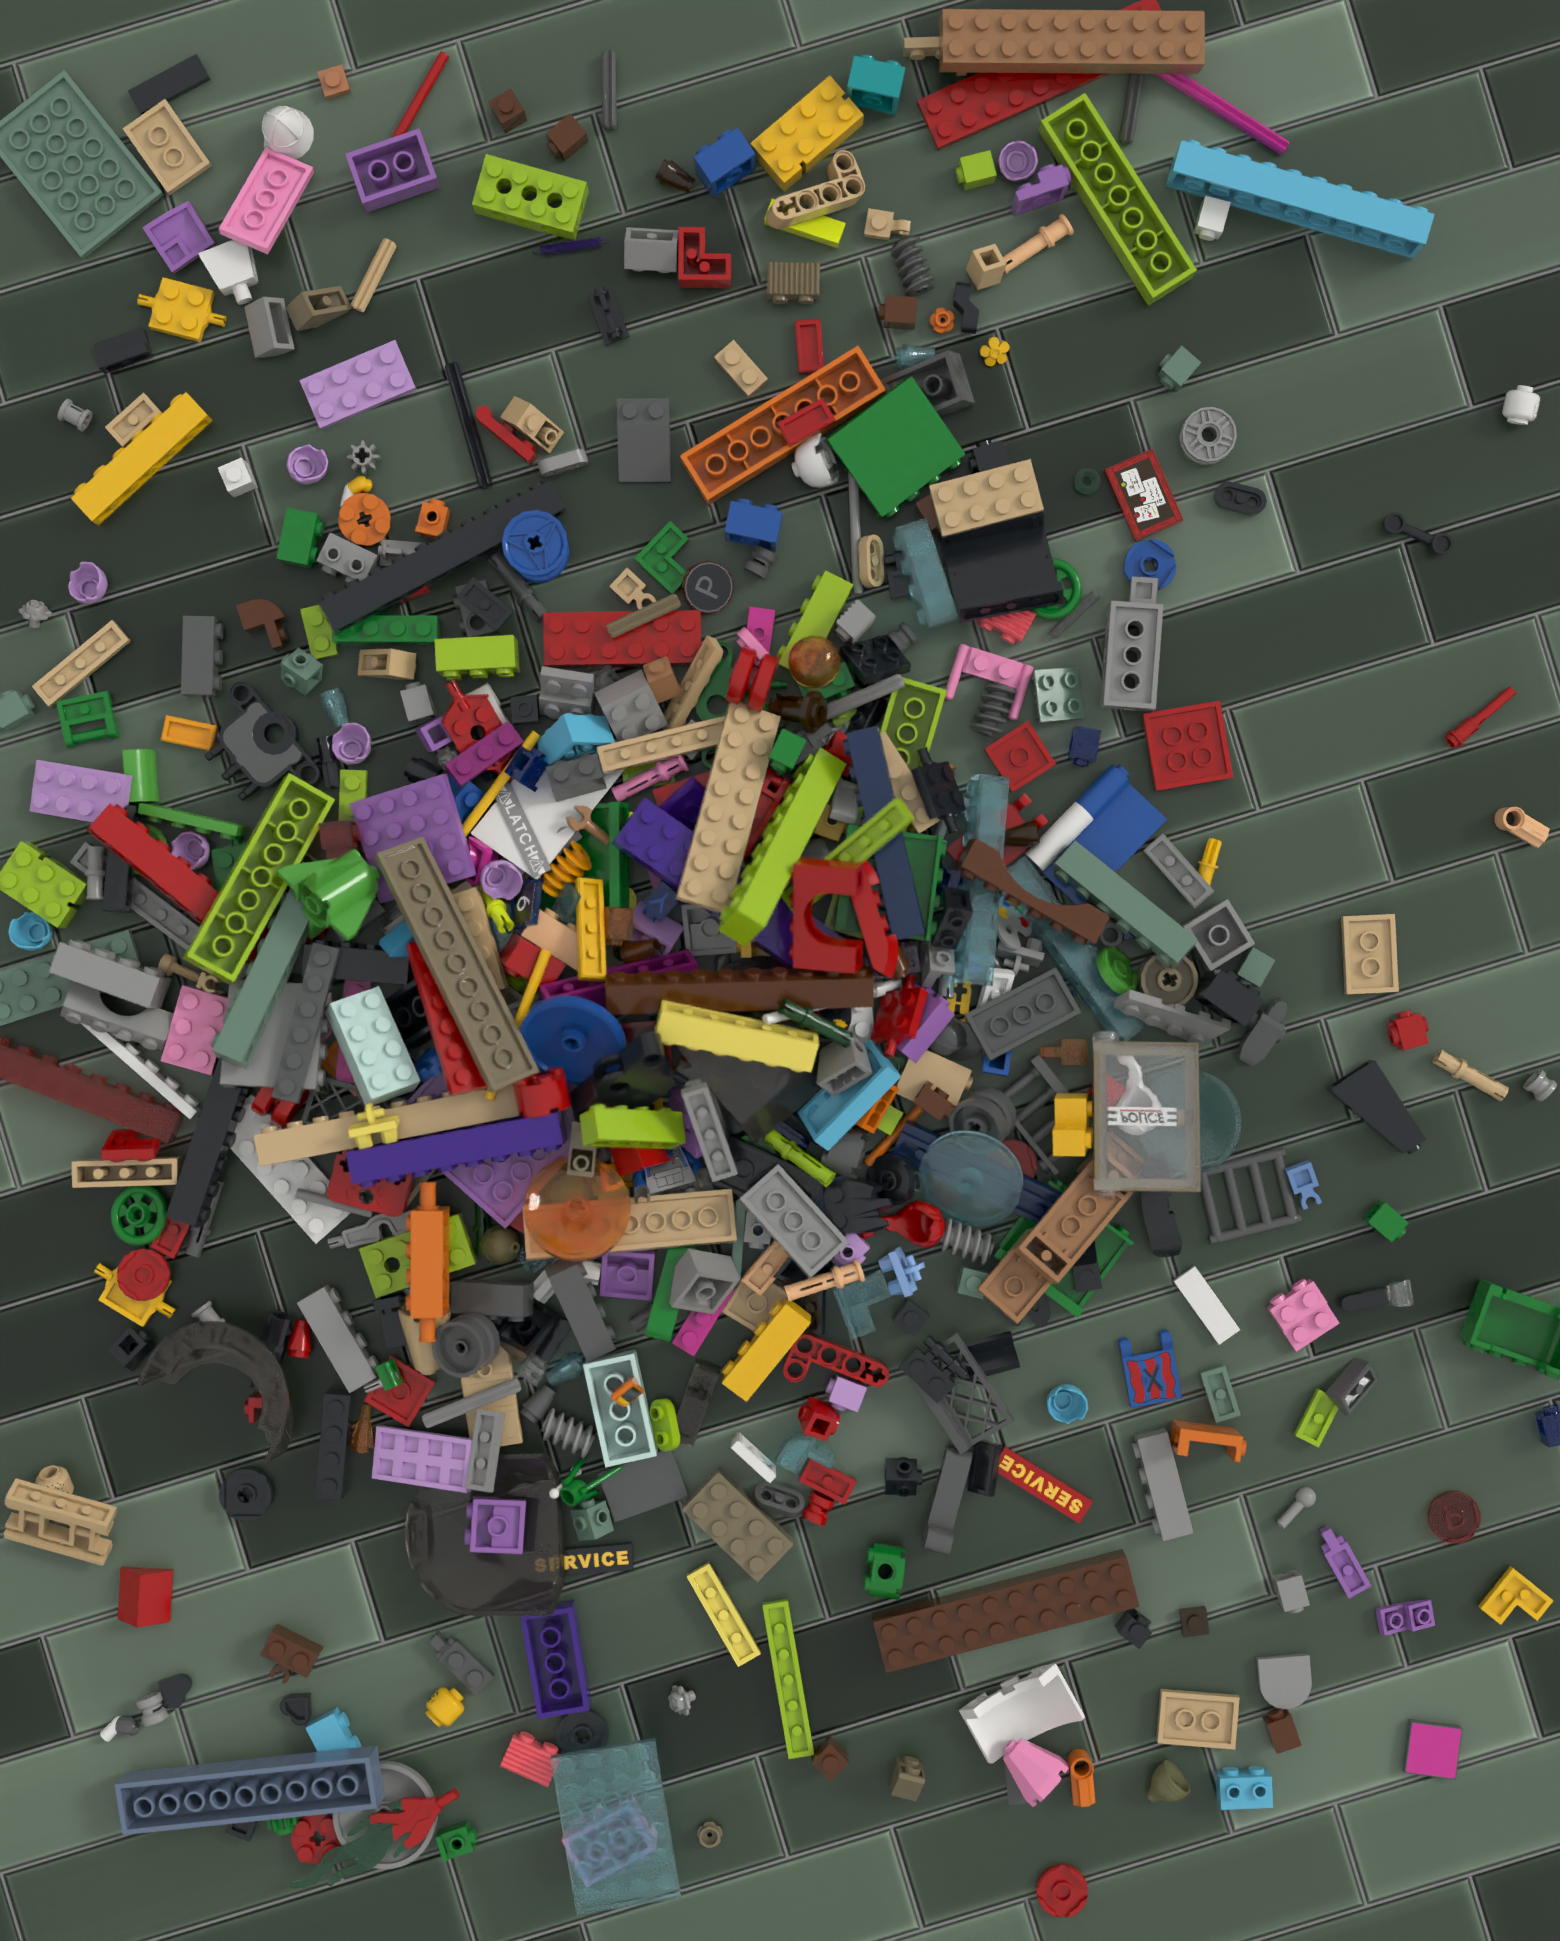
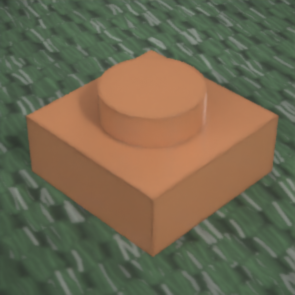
M342 64L317 72L326 100L351 93Z

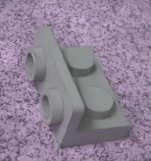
M930 936V941L920 940L921 985L932 988L936 979L940 978L941 974L954 975L956 971L954 950L932 946L931 940L933 936Z

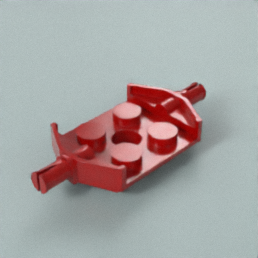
M455 679L445 684L452 696V703L442 717L441 722L461 754L478 742L470 734L473 726L477 725L482 729L483 735L481 739H483L503 724L487 699L489 697L488 694L464 695L456 684ZM511 753L487 770H492V772H496L499 776L505 768V763ZM510 777L507 783L511 782L513 779Z

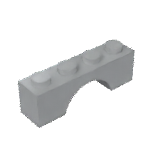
M72 981L60 1016L65 1017L67 1021L74 1024L82 1023L88 1025L97 1032H109L123 1041L132 1040L141 1043L147 1049L162 1051L174 1013L160 1008H147L137 1015L121 1016L111 1012L103 1004L99 990Z

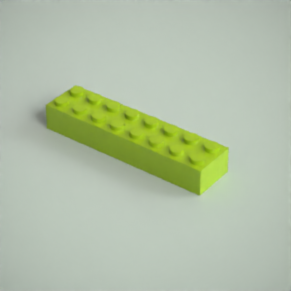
M1086 93L1041 120L1038 128L1039 134L1058 164L1063 165V167L1067 166L1071 176L1070 183L1147 305H1151L1192 279L1197 271L1196 267Z
M820 747L813 755L809 753L802 765L799 764L791 776L794 779L792 785H789L782 797L784 798L782 804L779 803L771 816L774 818L772 824L769 823L761 835L764 840L761 844H757L751 854L753 858L751 865L747 864L740 875L743 881L733 889L729 897L732 899L730 906L726 905L719 916L722 922L718 931L746 946L766 926L793 872V864L799 860L846 766L845 762Z
M290 773L283 777L182 959L228 984L235 982L288 886L277 875V871L284 866L300 864L334 803V798Z

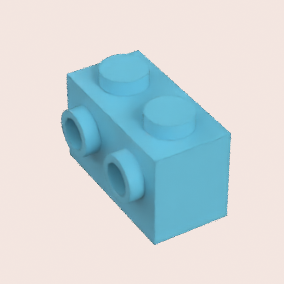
M1250 1766L1245 1770H1238L1236 1767H1224L1221 1771H1215L1216 1799L1221 1810L1273 1808L1272 1776L1268 1769H1264L1262 1766Z

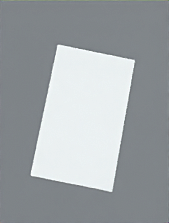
M538 748L511 782L513 790L549 865L576 832L569 828L566 817L571 816L577 822H580L582 819L581 814L573 807L577 805L586 806L593 810L625 769L603 774L607 789L556 802L547 770ZM496 801L471 834L532 876ZM561 827H567V828H565V829H563L562 831H560V832L557 833V831L559 830V828H561ZM538 875V876L533 877V878H535L536 880H538V878H539L541 875Z

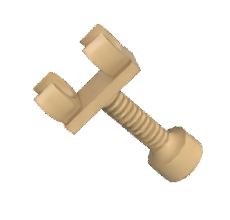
M166 953L159 962L158 969L166 971V976H171L175 973L197 982L196 987L204 989L206 992L228 993L218 988V984L222 983V980L207 972L199 973L178 964V958Z

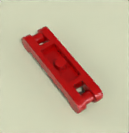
M770 767L766 770L743 861L750 854L791 782L785 777L780 778ZM769 783L776 787L774 793L767 789Z

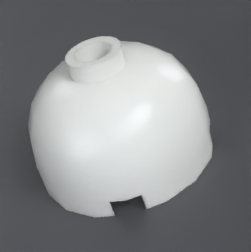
M821 433L808 438L797 446L794 454L795 462H792L795 476L801 477L804 483L817 488L835 484L838 482L839 477L838 471L833 472L832 463H836L832 449L825 443V437L821 438Z

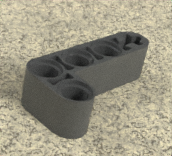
M946 1446L921 1537L922 1549L949 1556L954 1539L953 1528L973 1452L965 1451L960 1454L957 1448Z

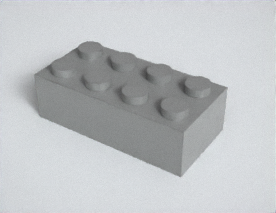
M70 939L69 943H59L49 970L50 973L147 1008L162 1007L172 979L165 976L166 971L152 966L141 968V962L127 957L126 959L122 957L117 959L115 958L116 953L102 948L101 950L97 948L92 950V944L81 940L75 941Z

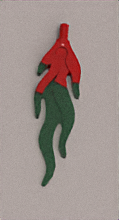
M454 1788L440 1797H437V1795L433 1797L410 1796L392 1801L389 1805L390 1809H403V1811H381L363 1818L347 1833L348 1837L353 1836L363 1828L370 1826L371 1828L363 1836L351 1843L330 1849L321 1858L317 1867L309 1876L290 1882L289 1886L291 1888L311 1886L319 1881L334 1865L350 1858H358V1860L336 1871L328 1882L329 1886H332L338 1879L366 1872L383 1859L390 1847L401 1835L410 1832L411 1835L400 1843L392 1856L397 1858L403 1851L417 1845L426 1837L438 1814L443 1810L444 1806L460 1797L459 1792Z

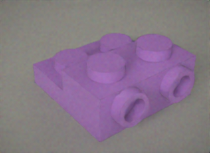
M1054 164L1044 166L1037 173L1034 184L1026 183L1020 186L1018 191L1015 192L1011 205L1014 216L1062 201L1068 190L1069 182H1071L1067 166L1059 165L1055 167Z
M656 1249L602 1254L600 1296L651 1301Z
M472 1496V1502H467L466 1518H471L470 1529H465L464 1545H469L470 1552L523 1554L526 1500Z

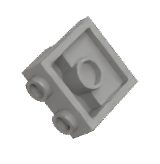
M542 666L540 673L541 692L539 696L540 715H546L549 719L556 720L566 713H572L573 715L593 714L595 707L594 674Z
M689 903L681 905L685 945L692 956L738 953L737 942L718 931L721 924L720 920L699 906Z

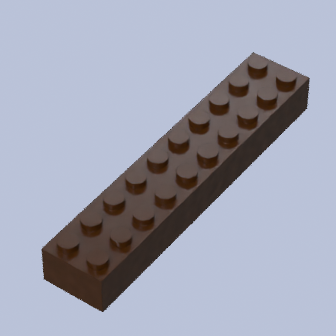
M1121 1549L872 1615L884 1667L886 1673L1140 1606L1127 1556Z

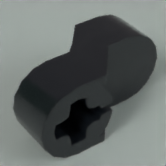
M956 282L953 306L962 315L961 333L976 334L979 310L969 300L971 283Z

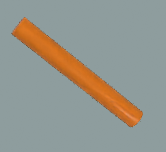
M915 1105L897 1124L892 1134L887 1135L863 1161L868 1166H873V1163L876 1161L875 1159L883 1155L898 1140L907 1119L915 1122L924 1111L918 1105Z

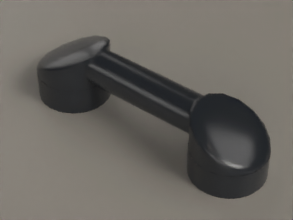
M1390 513L1384 519L1383 526L1386 532L1390 534L1400 532L1426 543L1431 551L1436 554H1446L1453 548V539L1449 534H1429L1406 524L1404 516L1400 513Z

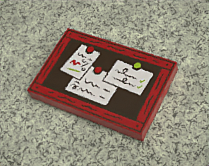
M1153 448L1104 470L1135 542L1184 520Z

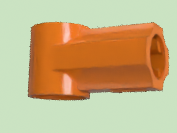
M1074 1749L1067 1757L1072 1803L1074 1806L1088 1807L1096 1803L1093 1781L1094 1767L1089 1754L1085 1750ZM1078 1761L1086 1762L1083 1768L1074 1767Z

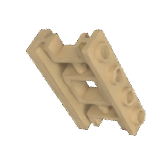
M15 1478L5 1497V1505H7V1508L19 1511V1514L13 1512L10 1514L5 1524L4 1538L103 1566L113 1544L112 1540L102 1538L100 1534L109 1535L114 1525L113 1519L116 1515L117 1507ZM53 1520L70 1525V1528L52 1524L49 1521Z

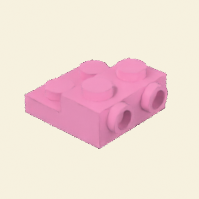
M1311 1279L1297 1281L1292 1285L1293 1290L1285 1295L1283 1293L1276 1295L1270 1300L1271 1304L1266 1307L1296 1352L1339 1324V1321L1327 1305L1324 1296Z

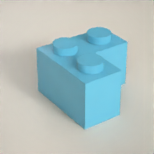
M572 713L561 715L537 741L545 768L551 766L556 761L574 760L586 753L592 755L597 753V756H599L597 747L615 743L606 716L594 714L573 715Z

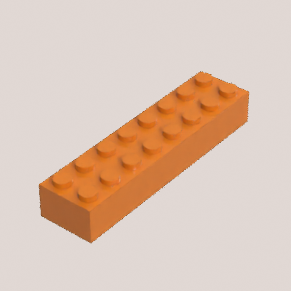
M856 346L681 454V463L709 506L793 454L797 446L805 441L803 440L789 448L777 426L779 421L824 398L836 422L814 434L821 433L822 436L864 410L885 394L886 389L860 347Z

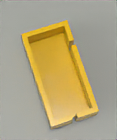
M828 76L750 143V147L755 152V159L785 192L802 178V170L805 173L809 172L863 125L864 114L849 97L845 100V92L831 76Z

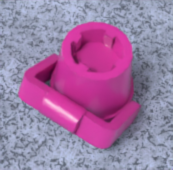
M470 836L466 841L477 875L476 878L472 876L464 880L475 886L481 885L479 879L482 869L491 861L498 860V852L476 837Z

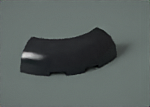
M1164 1152L1150 1156L1143 1163L1140 1178L1171 1179L1172 1173ZM1140 1192L1144 1223L1153 1254L1157 1257L1180 1255L1183 1243L1174 1212L1172 1210L1168 1211V1197L1171 1196V1192Z

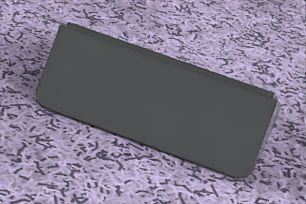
M1354 1358L1328 1388L1326 1395L1346 1416H1349L1379 1379L1370 1362Z

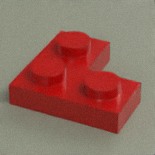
M139 1129L112 1130L101 1149L102 1160H111V1162L115 1163L123 1162L126 1159H137L140 1162L155 1159L160 1149L159 1138L140 1139Z

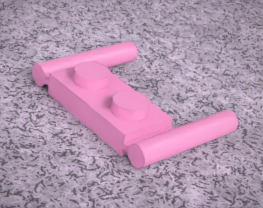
M960 644L945 689L947 690L945 699L952 700L954 698L962 672L987 681L999 682L1018 691L1017 694H1014V703L1011 704L1010 713L1008 714V718L1015 721L1018 719L1034 667Z

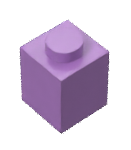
M436 716L414 728L427 752H433L452 741L441 722L443 716Z

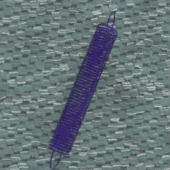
M594 237L593 239L589 238L588 241L587 239H585L584 241L583 239H581L580 241H571V243L570 241H568L567 243L563 242L562 244L555 243L554 245L550 244L549 246L542 245L539 246V248L541 249V254L545 249L543 256L546 254L548 249L549 252L547 255L550 254L552 249V254H554L557 247L558 250L556 254L559 252L561 247L562 250L560 253L563 252L565 247V252H567L570 245L571 248L569 252H571L574 245L575 248L573 251L577 249L578 245L579 251L583 244L584 246L582 250L585 249L587 244V249H589L591 244V249L594 247L595 244V248H597L601 242L600 237H598L597 239L596 237Z

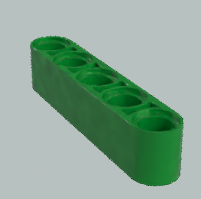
M696 1246L668 1248L645 1336L670 1343L679 1311L678 1308H672L669 1304L675 1266L688 1249L695 1250Z

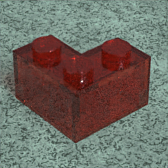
M342 820L318 823L321 848L326 851L327 859L338 858L350 850L356 849L367 863L365 853H362L359 826L356 825L355 821Z

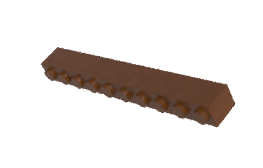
M862 965L855 974L810 969H786L784 967H775L770 970L748 968L736 971L729 968L720 969L719 971L696 969L692 972L668 970L665 973L641 971L631 974L618 971L606 974V1010L612 1015L659 1013L662 1000L718 1012L778 1010L779 1005L789 1010L790 1008L781 1004L784 998L803 1008L809 1007L810 1009L874 1007L872 967Z

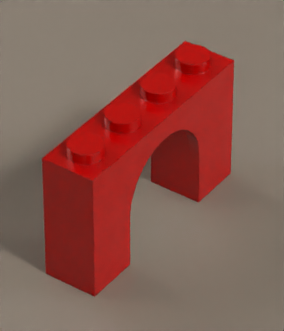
M800 858L793 864V872L790 876V880L793 882V892L790 895V907L793 908V917L790 921V933H793L790 958L793 959V968L855 974L862 967L863 941L833 938L825 935L815 925L811 908L814 898L820 894L830 893L856 896L863 889L864 863Z

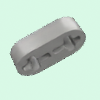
M578 449L538 462L541 476L548 477L588 464V458L584 449Z

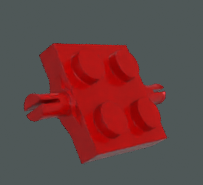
M908 974L905 977L901 989L886 992L880 1000L870 1039L876 1043L887 1042L883 1053L887 1058H894L897 1044L904 1040L916 1038L928 991L922 987L913 988L916 976Z

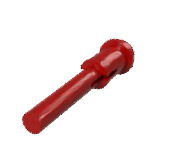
M1508 687L1473 718L1468 717L1453 731L1449 730L1445 737L1448 745L1453 749L1461 748L1463 742L1480 729L1478 727L1481 723L1516 695L1515 690L1512 687Z

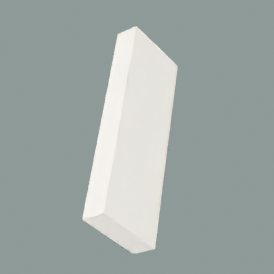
M1194 1265L1173 1280L1219 1345L1240 1330Z

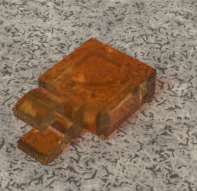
M1060 1039V1047H1041V1057H1060V1065H1088V1039Z

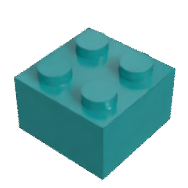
M870 55L854 56L847 85L846 99L849 97L857 107L896 115L906 67L892 60H887L886 62L877 61Z

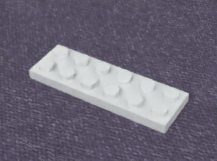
M251 1093L249 1098L245 1100L243 1106L245 1108L244 1117L240 1123H237L234 1132L237 1136L231 1149L317 1244L351 1213L295 1198L298 1188L327 1195L330 1178L311 1157L259 1167L254 1135L261 1134V1128L276 1125L271 1123V1112L262 1117L251 1110L252 1103L256 1097L254 1093Z

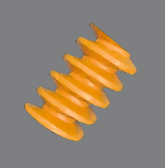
M574 840L570 842L573 850L571 851L567 847L563 848L566 857L564 858L557 854L558 864L552 861L550 863L551 870L543 873V878L539 877L536 880L541 889L555 898H559L562 895V891H567L569 884H574L577 877H582L585 874L584 870H590L592 867L589 855Z

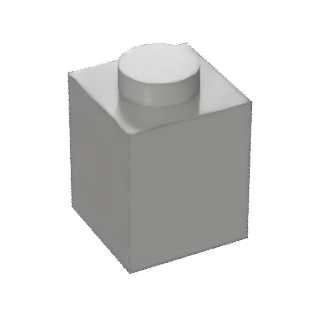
M421 682L411 683L405 686L406 690L400 691L408 722L413 724L436 717L430 690L426 684L421 685Z
M1297 1569L1272 1576L1278 1602L1284 1612L1298 1613L1304 1610L1303 1607L1310 1605L1302 1575Z

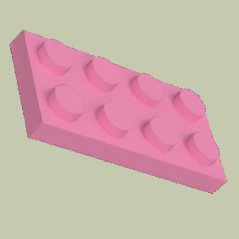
M265 147L220 225V234L268 255L314 174L313 167Z

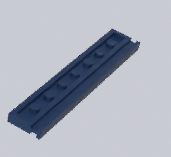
M908 1119L892 1151V1154L908 1158L912 1165L1035 1223L1039 1222L1063 1193L985 1155L972 1153L964 1149L959 1143Z

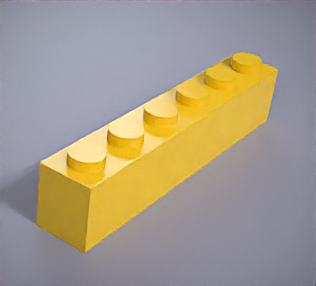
M187 392L183 395H177L170 402L171 406L164 413L159 412L152 418L150 426L145 430L138 431L126 448L122 447L113 454L112 461L106 466H100L88 483H82L75 489V495L71 499L92 522L99 526L213 421Z

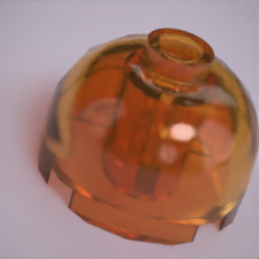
M811 635L801 638L794 644L789 653L788 666L791 676L797 683L807 689L817 690L827 687L840 671L841 661L837 648L831 641L822 636Z

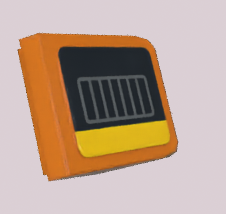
M630 1377L612 1391L611 1398L622 1407H626L643 1394L644 1390L634 1377Z

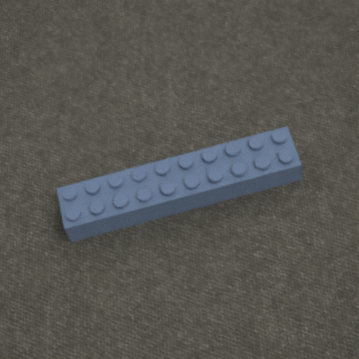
M377 1745L125 1772L114 1784L122 1835L377 1809L385 1797Z

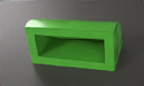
M122 750L124 774L133 775L129 803L160 802L156 750Z

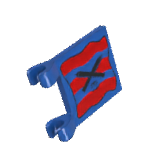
M1167 1329L1160 1330L1158 1333L1162 1347L1161 1350L1132 1355L1131 1343L1128 1338L1118 1339L1131 1408L1182 1399L1172 1336Z

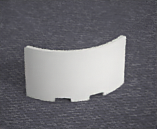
M1056 1663L1034 1668L1031 1670L1032 1673L1022 1679L1018 1675L1000 1683L1002 1687L1000 1690L989 1696L984 1692L959 1710L988 1763H994L1005 1755L1003 1749L1012 1739L1015 1741L1020 1738L1029 1740L1055 1727L1082 1721L1085 1718Z

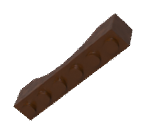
M977 838L969 839L955 865V868L961 870L960 875L970 881L975 879L983 883L982 888L995 895L997 892L1006 897L1005 901L1015 907L1023 906L1028 909L1027 914L1037 920L1042 918L1050 922V928L1060 933L1066 931L1072 935L1071 940L1082 946L1096 944L1110 918L1109 915L1088 903L1058 905L1033 896L1011 876L1003 863L999 851Z

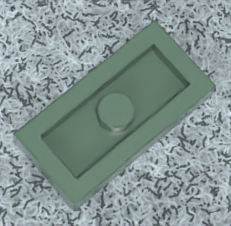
M1222 1364L1200 1371L1199 1374L1214 1422L1218 1423L1241 1416L1226 1366Z

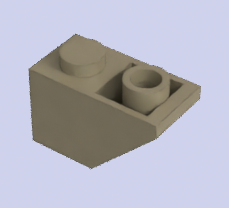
M574 1120L572 1122L567 1175L594 1177L598 1147L583 1146L581 1122Z
M911 1756L897 1757L890 1783V1793L892 1796L917 1801L925 1783L923 1764L919 1763L917 1758Z

